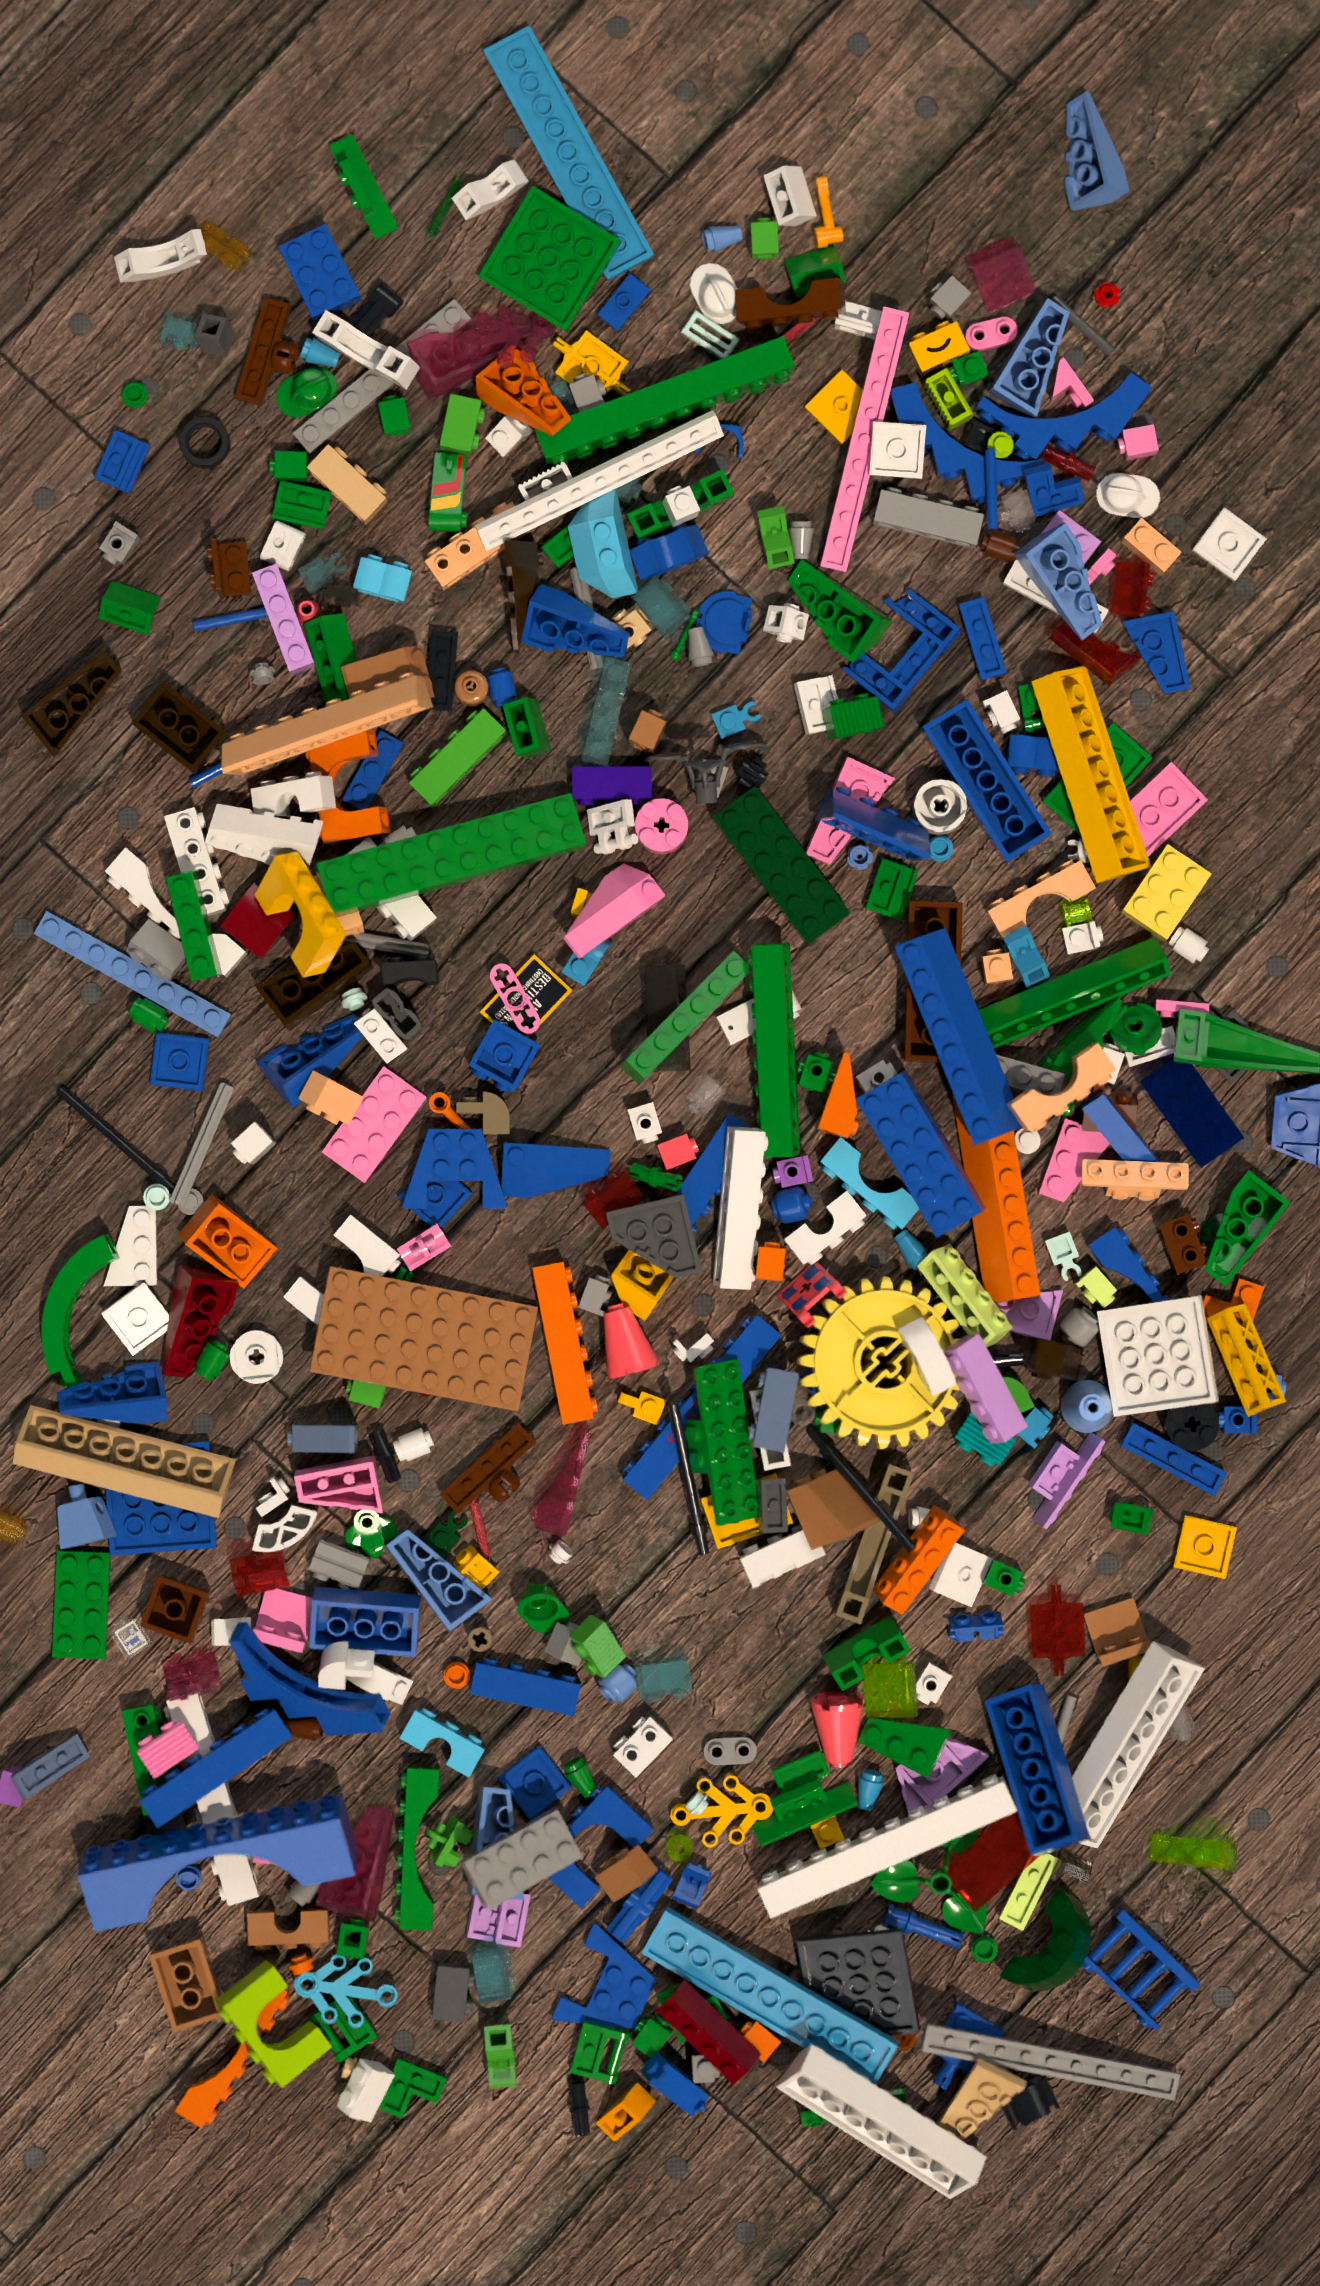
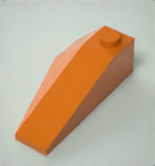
M513 346L476 375L477 397L502 414L551 436L571 421V417L556 395H553L547 387L546 380L543 377L541 378L537 372L533 361Z

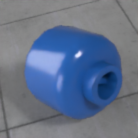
M800 1187L779 1190L775 1198H772L774 1216L784 1224L805 1220L808 1217V1210L812 1209L810 1194H805Z

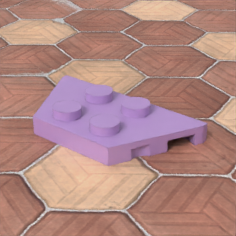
M949 1737L929 1778L898 1764L895 1769L908 1812L919 1806H923L924 1810L932 1807L934 1800L947 1795L988 1759L989 1754Z

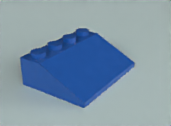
M836 787L835 790L829 789L826 791L815 817L816 820L909 861L929 860L931 854L928 831L922 829L918 821L910 818L904 821L897 818L899 813L888 808H884L881 811L874 807V802L863 797L856 800L850 797L851 792L840 787Z

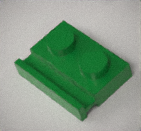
M280 480L272 519L324 531L332 492Z
M882 858L865 909L902 921L919 870Z

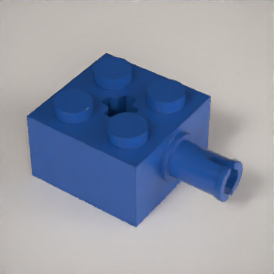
M957 2000L941 2025L1001 2037L1004 2033L1001 2026ZM939 2055L943 2057L944 2063L932 2081L947 2090L958 2070L963 2069L969 2073L976 2062Z

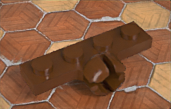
M264 298L235 395L236 400L262 407L272 374L279 372L289 375L294 372L296 365L291 364L292 360L298 361L299 349L294 343L283 340V334L292 307L289 303Z
M517 1423L451 1483L440 1496L457 1514L463 1511L483 1492H488L497 1502L505 1501L510 1496L500 1484L504 1482L513 1493L519 1488L520 1480L512 1472L511 1467L536 1444V1441Z

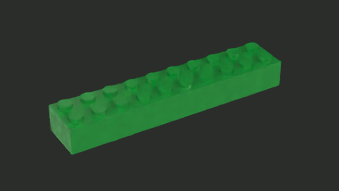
M782 336L571 415V421L553 436L535 429L536 439L547 468L551 466L556 468V465H561V462H565L567 465L569 464L568 460L578 457L581 460L592 456V451L603 448L604 451L612 449L618 445L617 442L626 438L628 441L636 440L643 436L642 432L650 429L653 432L662 430L667 427L666 423L674 420H677V423L692 418V413L700 410L702 413L710 412L717 408L716 404L726 401V404L737 402L741 399L740 395L748 392L751 395L761 393L766 390L765 386L775 383L776 386L785 384L794 375L795 364L785 338Z
M569 793L316 863L314 870L320 890L336 917H341L582 850L586 845V840L572 794Z

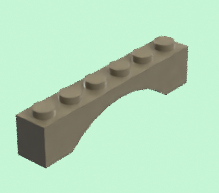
M888 1463L876 1499L892 1518L897 1521L914 1472ZM881 1520L864 1529L834 1613L836 1616L861 1624L892 1534Z

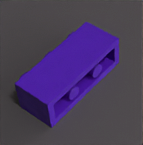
M652 766L572 767L573 801H578L579 806H592L594 801H604V805L628 799L632 800V805L643 806L647 801H652Z

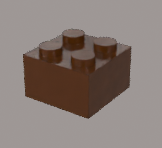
M160 1574L157 1577L140 1626L191 1644L194 1642L211 1591Z

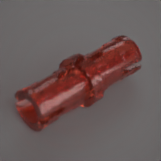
M1049 445L1042 459H1045V462L1062 469V473L1067 474L1069 472L1087 482H1090L1096 469L1095 466L1076 459L1075 455L1071 453L1067 455Z

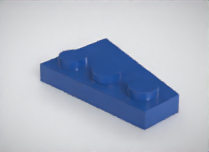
M1175 611L1122 622L1164 695L1191 689Z

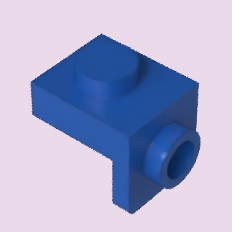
M687 1863L672 1899L697 1909L712 1873L707 1871L703 1865Z

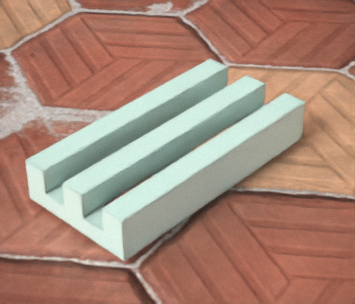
M696 310L681 331L682 335L718 359L728 357L739 342L737 337ZM698 319L731 341V343L727 345L694 322ZM689 329H694L695 331H697L698 333H700L701 335H703L704 337H706L707 339H709L710 341L724 349L725 352L722 353L712 345L708 344L707 342H705L704 340L690 332Z

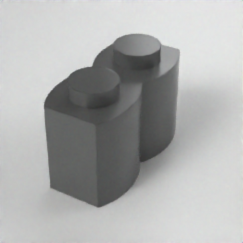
M385 988L372 1000L376 1011L384 1019L390 1021L392 1028L402 1039L410 1041L423 1030L418 1017L412 1011L405 1008L403 1001L394 991Z

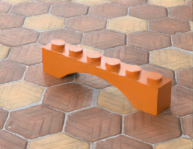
M289 1987L272 1999L261 2010L256 2024L258 2037L261 2036L263 2031L267 2034L276 2022L272 2018L276 2010L283 2011L291 1997L287 1996ZM245 2042L241 2044L230 2062L216 2074L203 2081L191 2084L175 2112L200 2128L206 2122L211 2125L219 2112L215 2109L220 2099L224 2102L233 2090L229 2086L233 2078L240 2079L248 2066L244 2064L248 2056L247 2051L250 2049Z

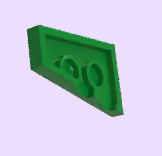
M869 1718L857 1742L929 1778L953 1730Z

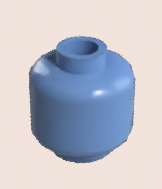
M626 1663L623 1666L618 1664L604 1679L602 1677L599 1678L598 1683L600 1687L598 1690L611 1703L615 1701L624 1702L637 1688L638 1683L635 1679L637 1673Z

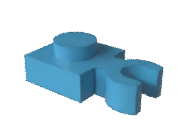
M748 702L741 711H738L735 704L711 714L721 740L746 730L744 722L755 723L761 719L760 714L754 717L748 714V710L756 706L755 702Z

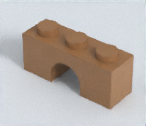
M329 1907L302 1908L301 1923L293 1930H285L279 1926L276 1920V1909L249 1910L247 1913L248 1946H255V1950L271 1949V1945H281L282 1949L297 1948V1944L307 1943L309 1948L324 1947V1943H329L330 1941Z

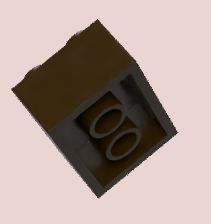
M166 682L160 686L131 722L135 728L195 776L229 736L223 728Z

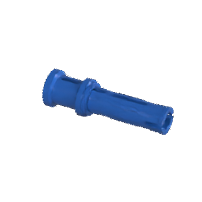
M892 1903L888 1904L882 1920V1926L890 1925L898 1929L903 1928L904 1934L914 1932L959 1949L961 1945L958 1940L962 1941L964 1936L962 1932L918 1918L914 1911L906 1912L897 1909Z

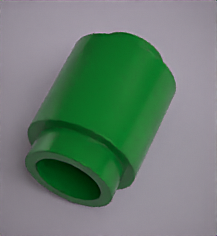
M138 997L128 1013V1016L133 1018V1022L153 1034L158 1030L162 1032L169 1022V1018L166 1017L168 1011L146 998L143 1000Z
M214 1340L213 1344L207 1342L195 1363L197 1366L194 1372L213 1381L215 1376H219L230 1357V1354L226 1352L228 1347Z

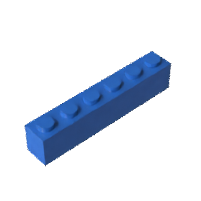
M728 1114L683 1182L680 1190L675 1194V1196L684 1194L693 1234L698 1228L694 1225L698 1217L705 1218L713 1206L709 1201L714 1193L718 1196L721 1194L727 1126L749 1127L731 1114Z
M265 1708L254 1716L256 1720L248 1727L243 1723L231 1732L233 1737L225 1742L221 1738L209 1746L211 1752L203 1757L199 1753L186 1763L189 1767L181 1772L175 1769L164 1777L165 1783L159 1787L153 1784L142 1792L144 1797L140 1799V1802L157 1828L290 1739L292 1734L276 1710L273 1709L269 1712Z

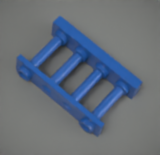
M1120 1907L1114 1914L1118 1919L1115 1923L1117 1926L1086 1956L1082 1967L1089 1973L1094 1970L1139 2014L1136 2018L1147 2029L1152 2026L1157 2031L1160 2026L1154 2018L1182 1989L1185 1991L1189 1987L1194 1992L1201 1984ZM1131 1931L1138 1938L1135 1941L1136 1945L1106 1974L1096 1963L1124 1933L1127 1935ZM1150 1950L1157 1957L1154 1960L1155 1964L1126 1993L1115 1982L1143 1952L1147 1953ZM1170 1969L1176 1975L1173 1979L1175 1982L1145 2012L1134 2000L1163 1970L1166 1972Z

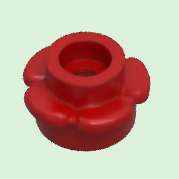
M1103 282L1099 285V288L1095 289L1094 298L1097 300L1098 305L1103 308L1113 307L1119 302L1118 295L1120 290L1115 284L1111 285L1110 282ZM1108 292V293L1110 294V296H1109V297H1106V296H1105V293Z

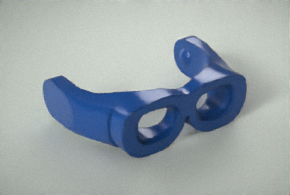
M720 424L721 429L731 432L739 441L738 459H742L744 441L741 426ZM701 448L696 449L695 454L699 455Z

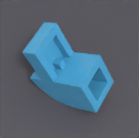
M1027 926L1014 930L1009 935L1003 937L1004 948L1009 953L1010 960L1027 989L1050 977L1046 963L1037 950L1032 934Z
M607 939L580 959L573 953L562 973L585 986L613 942Z

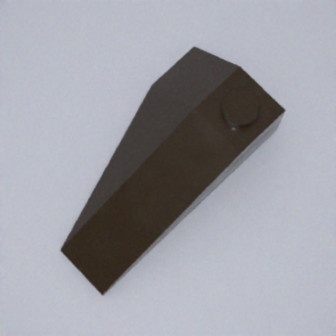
M505 540L513 653H519L529 602L534 595L539 575V565H544L543 549H537V542Z

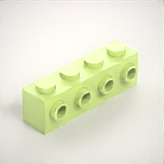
M951 1244L933 1250L917 1265L968 1335L980 1334L986 1347L998 1343L1013 1328L1008 1322L1006 1315L999 1310L993 1302L991 1295L985 1291L976 1279L975 1274L967 1267L961 1259L959 1252Z

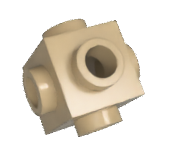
M637 603L627 611L624 608L612 617L614 620L612 623L630 633L627 648L631 645L635 647L646 640V634L652 630L653 623Z

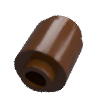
M991 530L990 534L985 533L980 548L985 549L984 555L1004 562H1008V560L1015 562L1016 557L1014 553L1020 549L1021 542L1017 541L1016 537Z

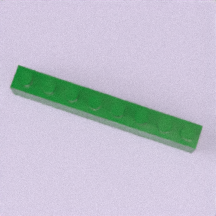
M1153 937L980 1009L979 1013L993 1048H997L1170 976L1171 971L1163 949L1156 937Z
M790 942L751 945L752 950L749 951V964L753 966L750 989L751 992H754V1003L751 1007V1013L756 1024V1029L753 1031V1043L757 1045L754 1068L758 1072V1082L756 1083L755 1092L756 1097L760 1101V1109L757 1111V1122L761 1125V1130L766 1132L765 1135L768 1138V1147L764 1151L763 1158L794 1157L800 1154Z

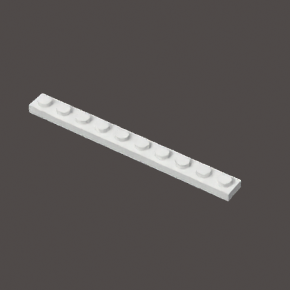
M712 410L475 525L483 547L488 551L504 543L505 540H511L723 437L724 434L718 418Z

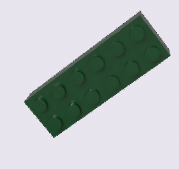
M756 786L712 818L714 824L807 947L850 915V911Z

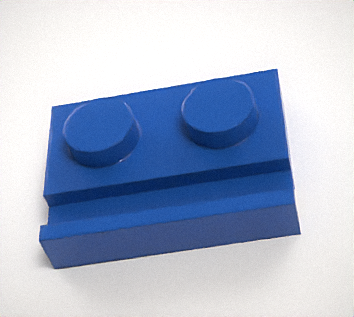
M115 430L94 479L130 495L151 445Z

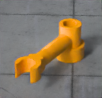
M826 176L817 177L814 181L824 226L814 227L813 229L814 242L817 249L828 247V244L843 242L841 226L835 227Z

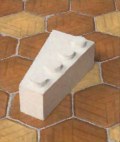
M216 804L205 844L212 845L217 849L237 853L243 857H250L268 865H271L274 857L277 855L298 851L307 868H309L323 821L314 819L313 823L301 822V817L290 816V820L276 818L275 813L265 811L257 815L253 814L251 809Z

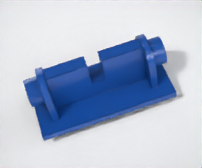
M988 1611L980 1615L958 1614L954 1617H948L950 1640H955L956 1643L974 1641V1632L978 1631L979 1640L998 1639V1636H1003L1001 1613Z

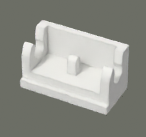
M845 300L846 314L839 315V318L835 321L834 329L875 340L882 311Z

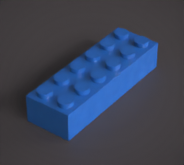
M968 699L922 727L921 732L951 780L964 792L968 807L1004 864H1007L1051 836L1052 833Z
M906 1070L856 1099L936 1238L985 1210L984 1203Z
M1029 1684L985 1700L1030 1854L1045 1855L1091 1839L1044 1685Z

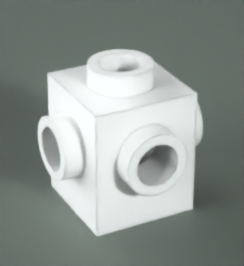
M784 603V606L769 605L763 631L776 635V640L784 643H792V639L803 640L809 614L799 611L800 607L793 604Z

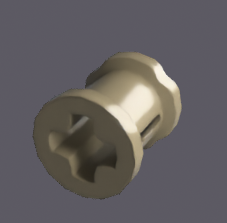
M484 1626L474 1628L468 1637L470 1647L478 1652L487 1650L493 1640L491 1631ZM480 1632L485 1633L484 1638L488 1642H482L479 1646L475 1644L476 1639L473 1635H479Z

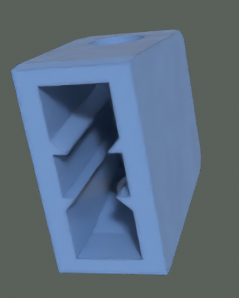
M84 1484L68 1487L71 1503L59 1505L57 1508L60 1549L77 1547L116 1537V1531L101 1496L87 1498Z

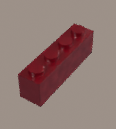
M685 1980L667 1995L656 2010L732 2085L743 2078L761 2056V2053Z

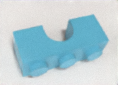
M424 1707L421 1711L416 1708L400 1739L421 1751L424 1750L426 1744L431 1739H445L451 1746V1756L446 1765L470 1777L486 1748L481 1745L483 1740L470 1733L468 1737L459 1733L460 1727L447 1720L443 1724L435 1719L437 1715Z

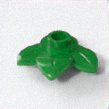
M360 1509L354 1515V1524L346 1531L345 1541L348 1549H355L361 1546L366 1555L377 1559L383 1552L384 1541L393 1540L399 1535L397 1527L391 1519L379 1517V1514L375 1511ZM370 1518L372 1522L369 1525H364L362 1520Z

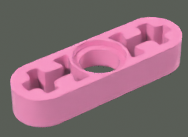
M507 964L495 965L490 972L491 982L518 1029L525 1034L535 1033L540 1027V1017L516 975ZM498 969H501L503 972L508 970L509 975L506 978L511 985L513 981L517 984V986L508 988L504 994L500 989L506 988L501 980H495V977L498 975L496 972ZM513 991H518L523 996L522 1003L516 1007L511 1006L507 1000L508 995ZM527 1004L530 1009L525 1010L528 1017L534 1016L536 1019L533 1022L534 1027L532 1029H529L528 1026H521V1023L524 1022L521 1013L517 1017L514 1015V1011L523 1009Z

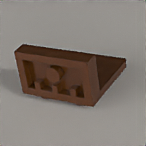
M211 538V545H207V556L211 566H214V571L209 572L213 591H217L220 598L252 595L247 542L219 544L217 538Z

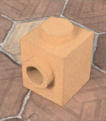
M1002 949L986 951L987 956L981 958L984 984L1011 981L1013 975L1009 953H1002Z

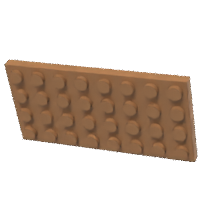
M330 1266L309 1372L519 1411L538 1307Z

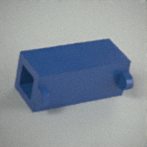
M658 2051L646 2061L640 2072L649 2084L691 2116L697 2111L700 2113L705 2109V2102L710 2096L699 2083H693V2079Z

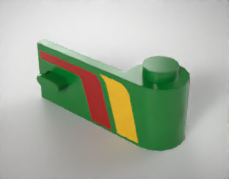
M435 452L429 512V530L461 532V527L466 528L467 512L462 511L466 454Z

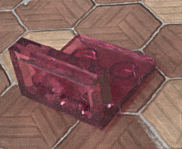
M1013 237L964 257L967 267L975 276L986 310L989 313L1036 293L1022 248Z

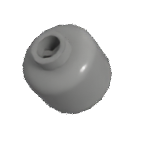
M1085 1307L1072 1309L1060 1323V1330L1063 1333L1061 1338L1072 1347L1075 1344L1081 1347L1086 1346L1099 1331L1098 1318Z

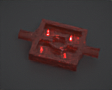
M1050 1585L1051 1601L1044 1604H1030L1032 1658L1054 1660V1676H1059V1665L1060 1676H1065L1064 1660L1071 1657L1086 1656L1084 1603L1062 1601V1585H1056V1589L1055 1585Z

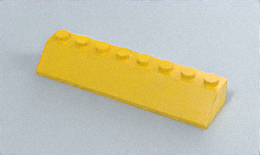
M1082 666L1057 671L1032 681L1034 695L1042 713V720L1048 731L1050 744L1059 765L1058 769L1062 775L1067 790V797L1071 802L1075 822L1079 827L1083 846L1087 852L1096 883L1113 880L1150 868L1151 864L1087 667Z

